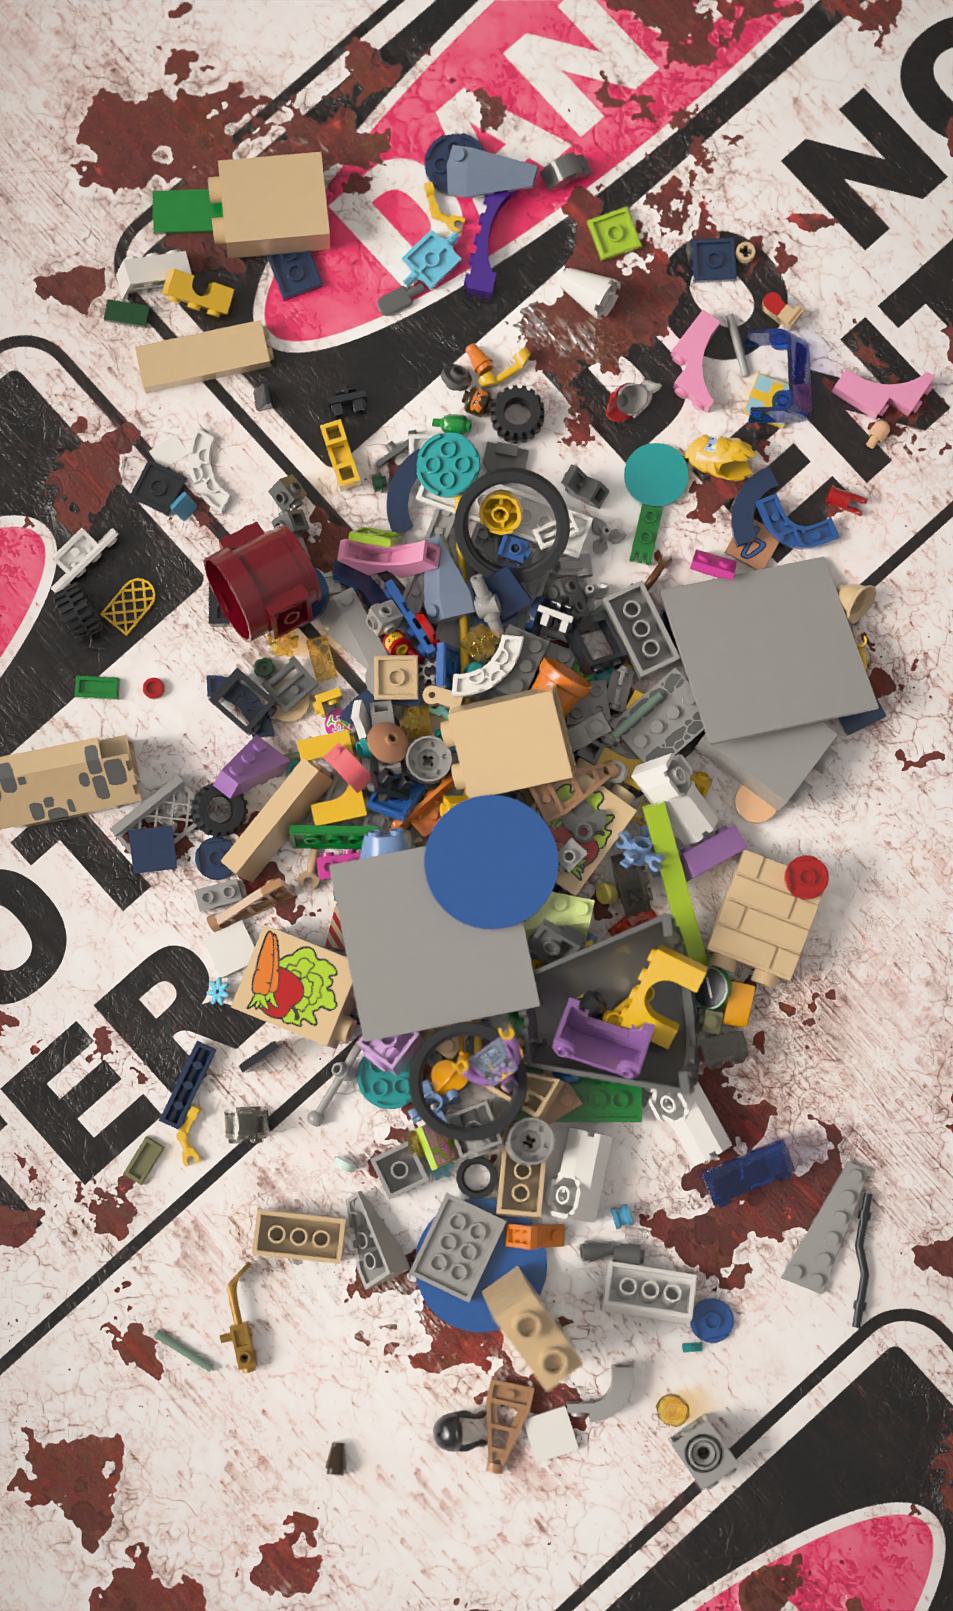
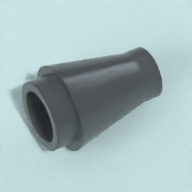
M585 1241L579 1246L581 1260L588 1263L613 1255L611 1242Z

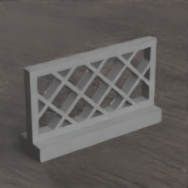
M177 774L112 826L110 831L131 854L130 843H127L122 836L128 830H135L132 827L139 823L138 829H141V822L145 817L155 818L154 827H157V818L170 819V825H172L173 820L186 821L185 830L182 833L173 832V835H177L174 838L175 844L197 826L196 823H193L188 827V821L193 822L192 819H189V809L191 806L190 800L191 798L194 800L195 794L180 775ZM182 787L189 794L188 803L175 802L176 792ZM173 795L172 801H166ZM162 803L172 804L171 817L158 815V808ZM174 804L187 806L186 818L173 817ZM156 809L155 815H149L152 811Z

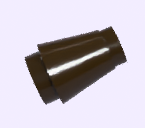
M331 1442L325 1468H327L326 1474L344 1476V1470H347L345 1443Z

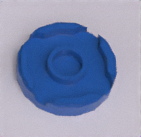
M705 1298L699 1301L693 1307L692 1320L690 1321V1327L694 1335L707 1343H718L728 1337L734 1325V1317L730 1307L722 1300L716 1298Z

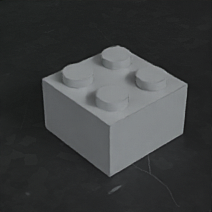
M411 1140L370 1159L389 1200L430 1180L419 1155L409 1154V1148L413 1147Z

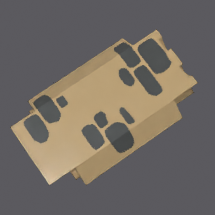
M127 734L101 740L95 737L0 757V830L11 827L20 829L117 809L119 805L142 801L138 783L141 781L133 740Z

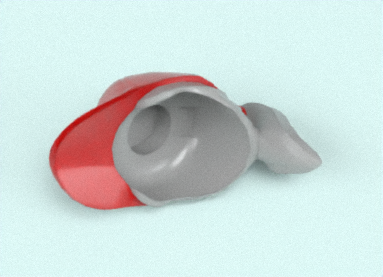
M645 380L640 384L627 382L620 385L610 394L606 409L607 417L614 422H622L630 418L645 406L649 392L655 393L660 390L662 384Z

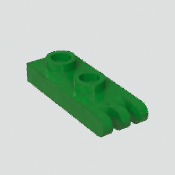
M642 504L629 561L633 562L635 554H638L637 563L642 564L643 556H647L646 565L650 566L663 509Z

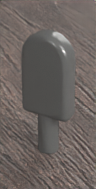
M422 283L409 290L405 286H400L380 297L377 302V309L383 316H392L413 305L412 297L424 292L425 288Z

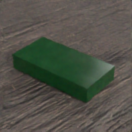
M107 299L104 321L147 328L150 306Z

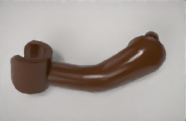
M663 554L660 555L657 562L658 565L644 582L647 591L657 581L663 569L669 567L672 562L671 556L668 563L662 561Z

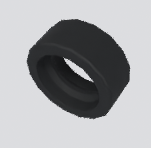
M481 1156L464 1160L460 1164L456 1175L457 1185L462 1193L470 1198L477 1199L492 1193L498 1180L496 1167L490 1160ZM481 1164L489 1171L490 1181L484 1189L472 1190L465 1184L464 1173L471 1165Z

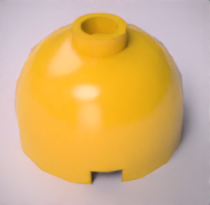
M501 489L491 492L484 498L479 507L480 522L483 526L485 524L490 529L489 531L494 534H510L521 523L523 516L522 502L517 495L510 491Z

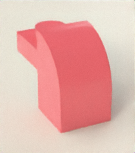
M340 743L323 757L357 793L372 780L369 772Z

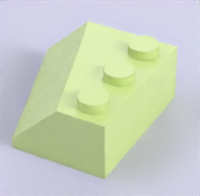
M551 892L544 905L523 922L526 939L528 940L544 919H547L562 929L566 924L585 935L583 941L586 942L595 900Z

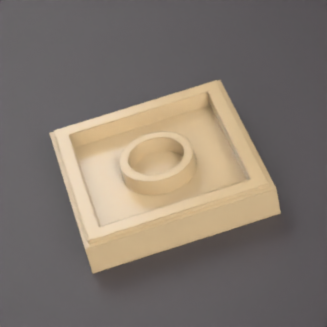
M418 655L374 656V700H418Z

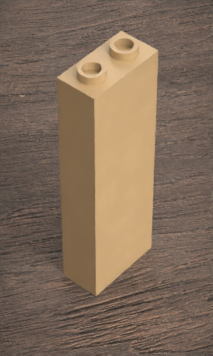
M261 320L136 346L135 351L143 388L146 393L272 367L270 360L274 359L272 347H267L266 339H270L267 326L263 327Z
M303 758L223 857L221 862L236 875L253 883L290 837L289 826L299 825L310 812L311 805L316 804L334 782L328 776L331 772L312 759L309 762Z

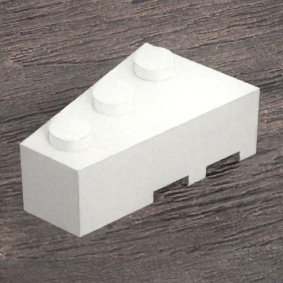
M171 250L161 255L150 253L145 257L129 256L125 258L116 275L122 299L129 298V293L141 291V294H146L149 288L161 287L162 290L169 269H176L191 274L186 251Z

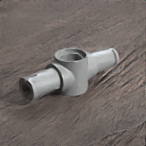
M477 574L470 578L476 593V600H474L475 610L478 617L488 623L493 638L497 639L505 635V630L500 620V613L502 612L500 601L496 594H492L488 590L482 574Z

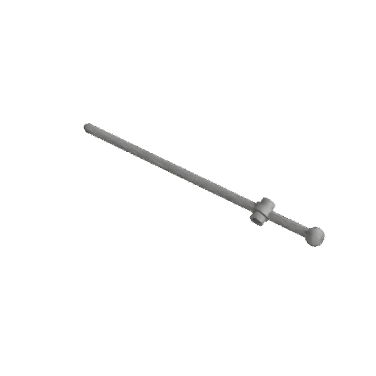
M362 1033L346 1060L340 1063L337 1062L332 1066V1073L335 1075V1078L316 1110L308 1114L307 1121L311 1125L319 1127L323 1124V1114L342 1082L352 1080L355 1077L356 1071L352 1065L362 1050L357 1044L363 1035Z

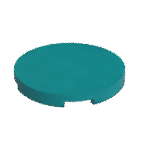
M450 432L436 434L423 444L418 453V479L426 490L436 496L443 498L460 496L479 476L481 466L479 452L475 445L461 434Z
M650 443L639 447L630 455L625 465V487L631 497L643 505L652 507L668 506L681 497L688 483L689 473L685 459L675 448L663 443Z
M363 1056L357 1070V1083L362 1095L371 1104L383 1109H397L410 1103L412 1100L409 1091V1072L413 1058L397 1077L390 1071L384 1072Z

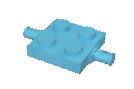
M431 229L401 258V261L411 271L402 282L409 288L418 279L432 290L462 261L452 247L461 238L459 234L454 231L447 239H444Z

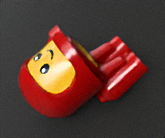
M394 630L392 633L384 636L383 646L390 656L418 655V665L423 662V657L415 648H412L411 641L402 631Z

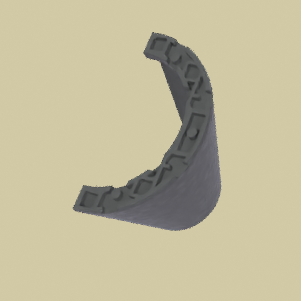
M671 913L663 914L533 971L540 1006L518 1010L519 1017L524 1018V1027H521L520 1034L522 1040L525 1041L523 1060L527 1063L528 1067L683 1095L692 1094L695 1091L693 1085H697L700 1062V1047H697L698 1041L696 1038V1034H699L696 995L694 991L673 981L662 980L651 985L655 990V995L649 1003L657 1013L679 1023L678 1031L669 1049L652 1041L650 1042L637 1077L631 1079L624 1078L619 1074L568 1057H560L553 1050L554 1038L569 998L577 999L588 990L598 991L608 1004L605 1006L606 1010H613L630 996L634 986L641 983L638 977L643 967L648 969L651 962L647 959L653 948L657 950L659 945L662 944L688 957L680 927L676 926V919ZM603 1015L597 1020L603 1021Z

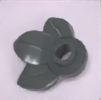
M584 799L574 808L573 813L568 812L562 816V822L566 829L573 832V836L578 842L587 843L593 839L595 832L602 829L605 825L606 810L602 809L593 812L590 804ZM580 829H587L588 834L586 836L580 835Z

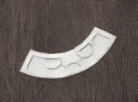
M197 427L189 449L191 477L205 502L215 511L223 514L233 496L220 486L212 471L211 453L216 437Z
M502 635L499 648L488 664L470 673L454 674L452 697L477 695L500 683L517 663L523 647L524 637Z
M356 700L353 703L351 719L360 740L368 736L372 724L362 700ZM375 756L369 759H362V766L370 775L373 771L378 772V759ZM373 779L366 785L370 792H374Z

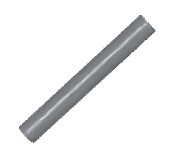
M734 314L726 315V320L742 377H748L751 374Z

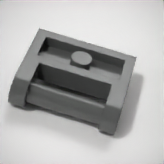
M294 656L289 659V663L268 681L264 680L261 683L262 687L285 713L319 685ZM296 668L298 673L278 691H275L273 687Z

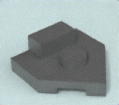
M487 442L483 465L488 472L509 467L526 469L529 450L502 442Z

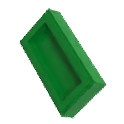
M76 675L74 697L119 700L120 678Z

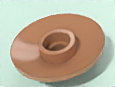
M389 722L378 723L370 729L367 736V743L371 753L380 761L397 763L405 758L409 748V741L404 731L397 725Z

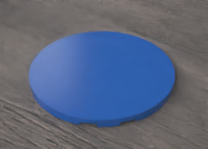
M500 795L473 797L452 807L434 826L428 838L424 854L426 881L438 904L457 921L480 929L493 930L511 927L534 915L549 898L558 873L557 846L545 821L526 804Z
M469 1198L464 1200L496 1215L497 1199ZM496 1215L506 1220V1224L533 1225L529 1218ZM434 1218L426 1226L425 1230L423 1231L419 1239L415 1259L431 1227ZM505 1224L469 1302L416 1278L417 1285L429 1308L448 1324L472 1332L500 1330L501 1328L494 1320L482 1291L518 1265L540 1295L547 1274L545 1247L523 1249L506 1246Z

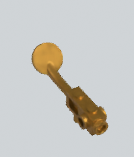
M250 1261L227 1284L234 1324L229 1326L230 1333L219 1335L221 1344L232 1341L238 1370H242L243 1374L256 1371L255 1367L258 1365L257 1351L254 1350L252 1341L253 1332L249 1327L248 1321H242L237 1296L239 1278L252 1265Z

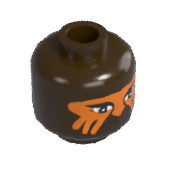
M474 386L470 392L465 391L461 402L464 403L465 412L482 418L485 414H490L494 399H492L491 392Z

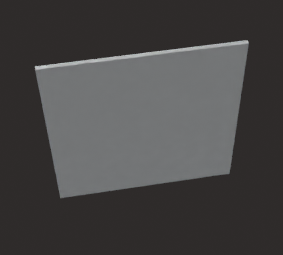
M825 556L736 574L733 580L721 577L660 590L665 611L710 745L879 708Z
M426 846L329 865L364 1042L540 1006L523 922L507 928L490 930L471 927L451 917L438 904L427 884L424 869Z

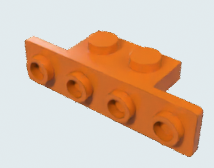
M447 775L440 782V786L435 790L431 789L424 796L425 799L416 805L405 823L395 820L391 824L390 829L403 828L405 830L412 824L426 840L441 818L440 805L443 803L444 796L455 787L453 776Z

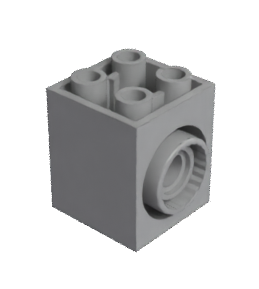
M487 1099L445 1115L448 1123L466 1128L482 1126L494 1120ZM500 1133L479 1141L454 1140L460 1158L468 1156V1159L496 1150L498 1148L497 1145L503 1143Z
M702 1414L668 1438L670 1445L702 1491L705 1489L711 1490L719 1483L717 1480L724 1475L729 1477L737 1471L736 1467L739 1465L737 1460L705 1414ZM706 1446L707 1449L704 1453H697L698 1448Z

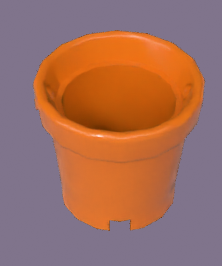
M544 657L539 665L540 673L531 689L556 684L564 718H566L578 701L588 696L592 686L568 666L550 657Z

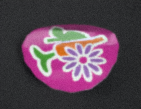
M334 709L326 716L324 724L328 734L343 730H349L351 733L353 726L339 719L343 712L342 709Z

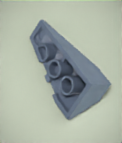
M452 145L447 163L448 194L473 198L475 195L487 193V195H491L498 191L507 190L510 192L533 188L539 167L479 149Z
M438 534L427 539L426 541L441 548L438 568L424 572V605L428 621L431 625L448 624L475 613L473 590L469 584L465 583L461 568L457 567L453 561L454 555L442 534Z

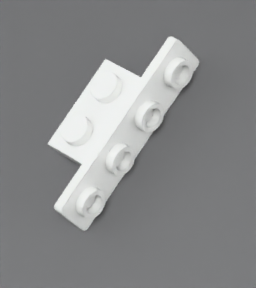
M81 528L51 557L65 572L51 589L56 593L71 585L69 582L75 577H80L86 571L85 567L90 562L94 563L102 555L100 552L106 546L109 548L116 542L118 532L112 528L96 542Z

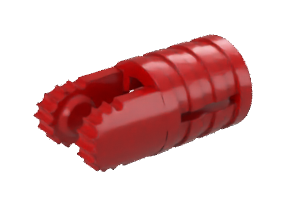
M832 485L825 503L842 508L844 511L861 517L863 511L848 504L850 499L861 504H867L868 498Z

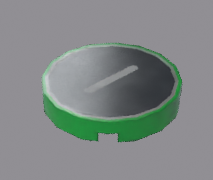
M707 966L708 970L697 992H695L696 1003L706 1010L719 1009L725 1006L728 997L731 996L732 983L729 975L722 971L720 967Z

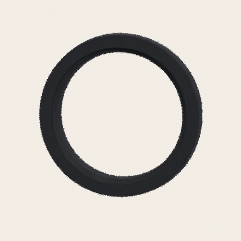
M501 468L479 477L463 493L455 512V539L467 563L475 571L488 578L503 568V566L494 564L486 559L474 546L468 529V516L472 504L484 491L499 484L516 483L536 490L547 500L554 512L556 537L550 550L540 560L528 566L510 568L518 580L524 583L544 575L561 558L569 540L570 518L562 495L545 477L523 468Z
M459 1022L437 1030L419 1047L410 1067L409 1091L418 1115L435 1132L457 1141H479L500 1133L517 1117L527 1094V1069L520 1053L521 1061L517 1065L518 1069L513 1072L518 1086L514 1088L506 1109L493 1121L482 1126L466 1128L455 1126L442 1120L430 1108L422 1085L423 1071L432 1052L445 1041L458 1036H478L491 1042L500 1037L499 1031L489 1025L477 1022Z

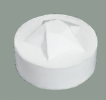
M614 761L619 775L609 779V781L618 784L626 779L628 769L621 761Z

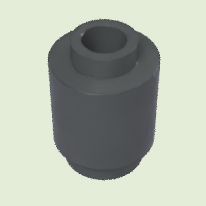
M614 1244L612 1261L639 1266V1263H644L645 1250H641V1245Z

